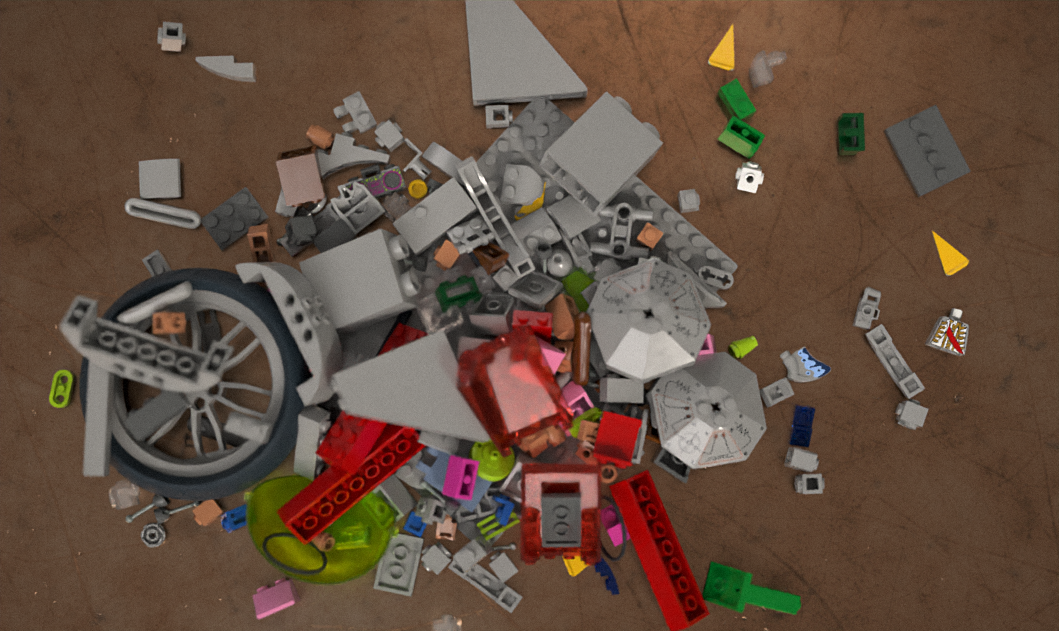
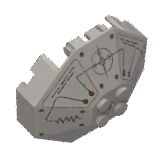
M655 258L603 277L587 310L591 318V329L606 368L641 384L657 377L674 373L681 368L694 365L711 327L691 274ZM652 309L654 317L646 319L643 313L644 310Z
M726 352L700 355L694 365L681 368L663 377H657L646 393L651 411L649 413L651 425L654 429L658 428L661 446L692 469L747 460L767 429L756 374ZM718 402L720 411L716 410L713 412L711 403L715 404Z

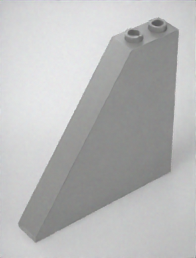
M465 0L474 105L587 97L586 85L513 0Z
M443 330L331 376V388L334 392L338 393L340 398L338 404L341 410H345L348 415L481 443L490 440Z

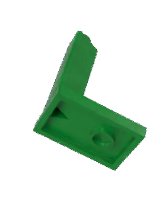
M711 561L702 595L704 600L741 613L744 611L745 603L794 615L801 608V596L750 584L752 573Z

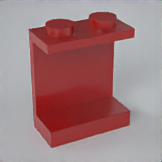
M514 310L511 356L518 357L527 339L532 334L551 345L553 313Z
M603 411L592 457L596 458L595 462L607 464V461L615 462V467L626 469V466L632 467L631 460L638 431L642 426L643 420Z

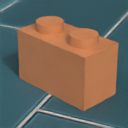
M560 294L546 304L545 308L548 313H553L552 326L554 335L558 339L569 342L574 338V319L579 311L573 297Z

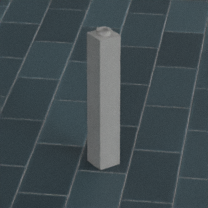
M89 360L83 475L109 476L114 372L95 364L91 360Z

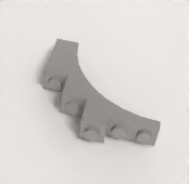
M342 132L341 135L336 134L330 155H328L329 152L317 150L323 180L336 171L358 164H381L388 166L391 157L387 154V151L381 149L372 151L369 150L368 146L358 144L357 147L355 138H352L353 135ZM281 188L275 212L281 216L294 218L297 216L301 206H286L283 189Z
M471 156L455 165L471 200L489 227V231L494 234L498 246L509 253L507 261L517 277L520 279L536 270L528 253L517 238L490 191L474 158Z

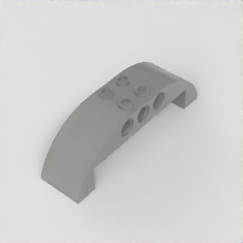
M253 262L236 265L235 267L243 283H267L314 376L297 387L305 406L328 401L334 393L330 385V381H332L331 376L342 371V349L339 336L332 323V317L327 313L322 298L309 280L289 265L279 262Z
M79 295L60 325L69 342L95 364L116 374L176 392L201 391L217 383L234 348L214 341L208 354L98 318L97 301Z

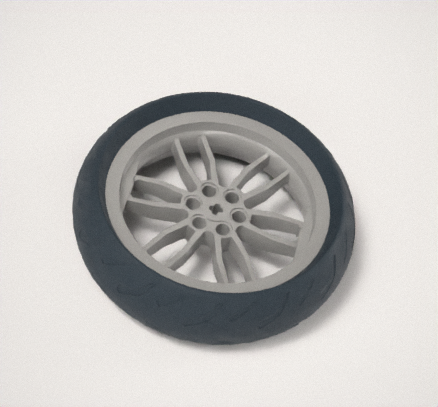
M183 268L158 274L140 282L118 298L101 319L119 324L117 316L184 282H190L192 293L188 298L157 313L181 312L185 313V316L189 315L193 332L192 349L202 352V335L196 312L214 309L235 317L239 320V324L225 335L219 343L228 345L245 326L255 334L256 339L240 354L227 362L223 373L242 362L261 344L270 364L272 388L271 390H266L249 384L224 382L221 375L219 381L215 383L219 386V392L215 395L212 393V386L201 391L184 392L186 398L191 403L189 408L191 409L192 437L197 457L186 460L168 455L154 447L155 443L173 428L185 410L166 423L148 442L146 440L137 441L124 422L128 418L123 397V378L125 376L114 373L110 465L123 477L146 491L176 500L206 501L227 497L253 486L274 471L289 455L296 445L298 437L299 414L306 407L297 387L313 378V374L310 372L309 366L270 292L257 283H243L240 275L211 268ZM153 315L128 326V328L144 332L153 324ZM170 334V339L173 343L182 345L178 334ZM83 355L79 377V396L86 423L89 359ZM227 389H248L270 396L266 413L243 407L225 397ZM202 397L205 401V405L202 408H199L197 405V401L199 398ZM217 400L237 411L260 417L263 422L273 425L268 442L260 444L259 442L252 441V439H247L240 446L227 450L223 427L213 406L214 402ZM205 412L215 430L219 445L218 451L207 454L204 452L201 438V413Z

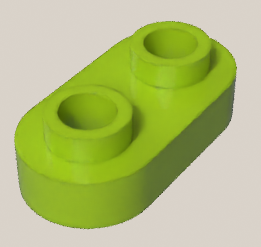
M59 370L55 373L49 396L52 406L64 408L70 403L75 382L72 372ZM64 376H67L68 381L66 383H63L62 381ZM60 395L64 397L62 402L58 400Z
M593 407L571 421L568 426L571 435L574 438L578 437L581 420L600 424L599 420L602 410L598 407Z

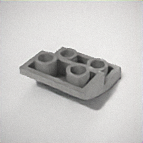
M180 159L139 161L140 199L181 197Z
M571 194L547 208L554 223L560 225L568 240L601 221L598 215L594 217Z

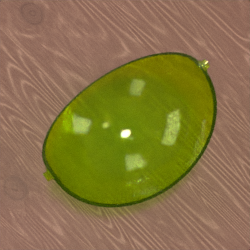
M302 475L282 476L266 480L258 484L251 492L245 493L244 500L247 501V528L259 553L280 572L306 583L335 585L360 578L371 571L382 560L393 537H398L399 530L395 529V511L383 498L370 492L334 521L331 526L323 530L332 534L335 539L333 548L328 552L323 551L328 560L326 569L312 575L293 573L273 563L265 555L262 544L264 539L273 533L284 532L293 534L284 525L276 511L313 480ZM281 536L273 537L267 542L268 552L286 566L305 571L317 570L323 566L324 561L321 554L309 544L304 546L298 539Z

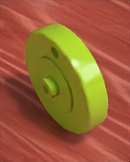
M489 435L490 440L483 443L475 441L472 444L468 458L479 461L477 471L479 477L487 481H500L510 474L515 463V455L511 446L503 438Z

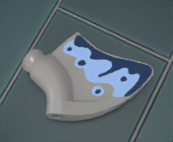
M805 346L792 355L788 350L780 355L788 370L787 379L800 383L811 382L831 371L830 366L811 356Z

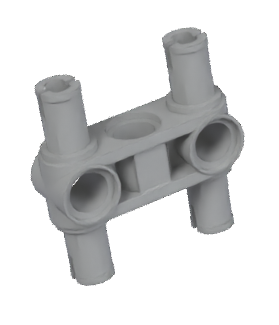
M616 203L613 206L607 205L598 216L612 217L611 240L609 243L591 242V252L607 255V257L617 260H629L631 258L648 259L649 248L632 246L631 242L634 221H653L654 210L638 209L637 206L629 205L628 203ZM628 209L630 212L628 216L621 217L620 211ZM619 246L625 248L624 253L621 255L615 254V249Z

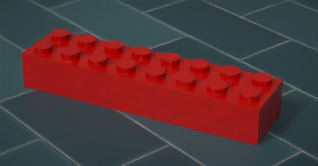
M399 323L378 356L429 335L424 331ZM344 410L315 454L327 464L354 476L387 423L348 415Z
M387 423L354 476L331 466L280 507L276 513L284 525L305 546L427 445L417 442L419 434L414 428Z
M649 470L634 474L609 486L670 631L689 628L710 614Z

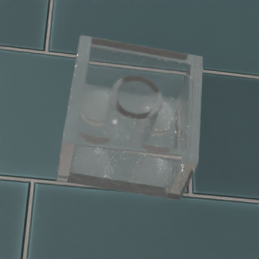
M451 290L446 292L448 298L453 296ZM435 293L417 300L418 307L414 309L424 332L428 335L441 330L447 335L464 328L465 321L458 305L450 307L446 313H443Z

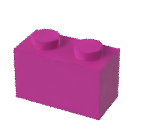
M450 455L442 494L457 499L472 500L479 461Z

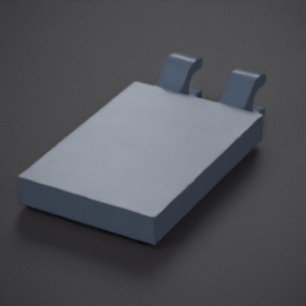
M428 447L426 451L437 457V460L432 467L419 460L415 467L426 474L424 477L425 481L443 492L450 455ZM477 475L472 500L450 498L457 501L470 512H473L493 481H487Z

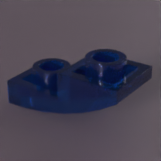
M795 404L790 444L809 448L815 407Z
M601 555L597 556L598 561H594L596 573L600 572L601 577L608 576V579H605L607 591H611L612 595L620 594L616 579L609 565Z

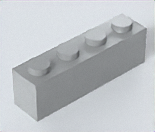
M312 404L307 405L298 417L294 472L310 480H315L326 468L325 461L316 455L315 452L328 433L330 412Z

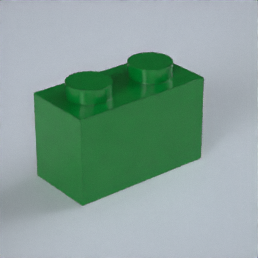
M737 78L719 89L718 95L731 116L734 115L740 120L745 121L754 115L756 109Z
M733 115L723 128L718 140L750 159L758 150L766 135Z

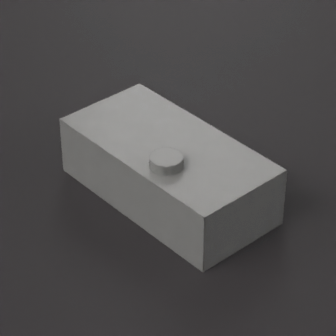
M453 177L392 224L405 239L414 254L419 256L447 234V230L460 225L478 210Z

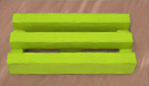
M512 509L509 519L513 517L514 521L489 535L486 532L500 525V523L495 522L486 528H483L482 525L496 518L495 514L477 523V526L484 538L489 540L520 521Z

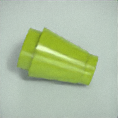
M754 336L731 342L728 350L734 359H741L758 346V342Z

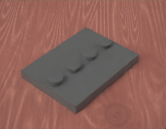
M936 105L884 130L918 198L971 172Z

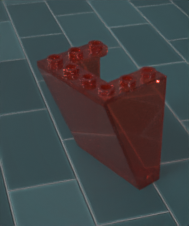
M530 324L518 326L513 331L507 334H500L496 339L483 342L478 347L472 350H465L460 355L456 388L503 458L512 454L510 446L514 445V443L519 446L521 445V439L552 425L555 429H558L561 423L564 431L574 428V415Z
M522 463L520 561H524V564L534 565L536 561L540 560V556H544V559H556V556H563V559H575V556H579L580 561H583L584 565H596V562H601V464ZM581 493V547H542L541 494Z

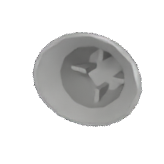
M552 246L551 257L546 259L547 276L563 284L568 283L576 277L578 268L565 247ZM541 259L540 265L543 271V260Z

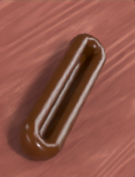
M585 311L578 313L574 319L572 379L576 385L586 386L589 382L591 318Z

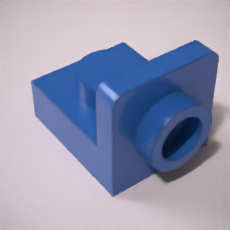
M499 494V497L493 495V500L502 503L495 512V521L506 526L514 503L510 502V497Z
M247 504L225 512L221 515L222 519L220 520L223 529L227 530L228 533L254 522Z

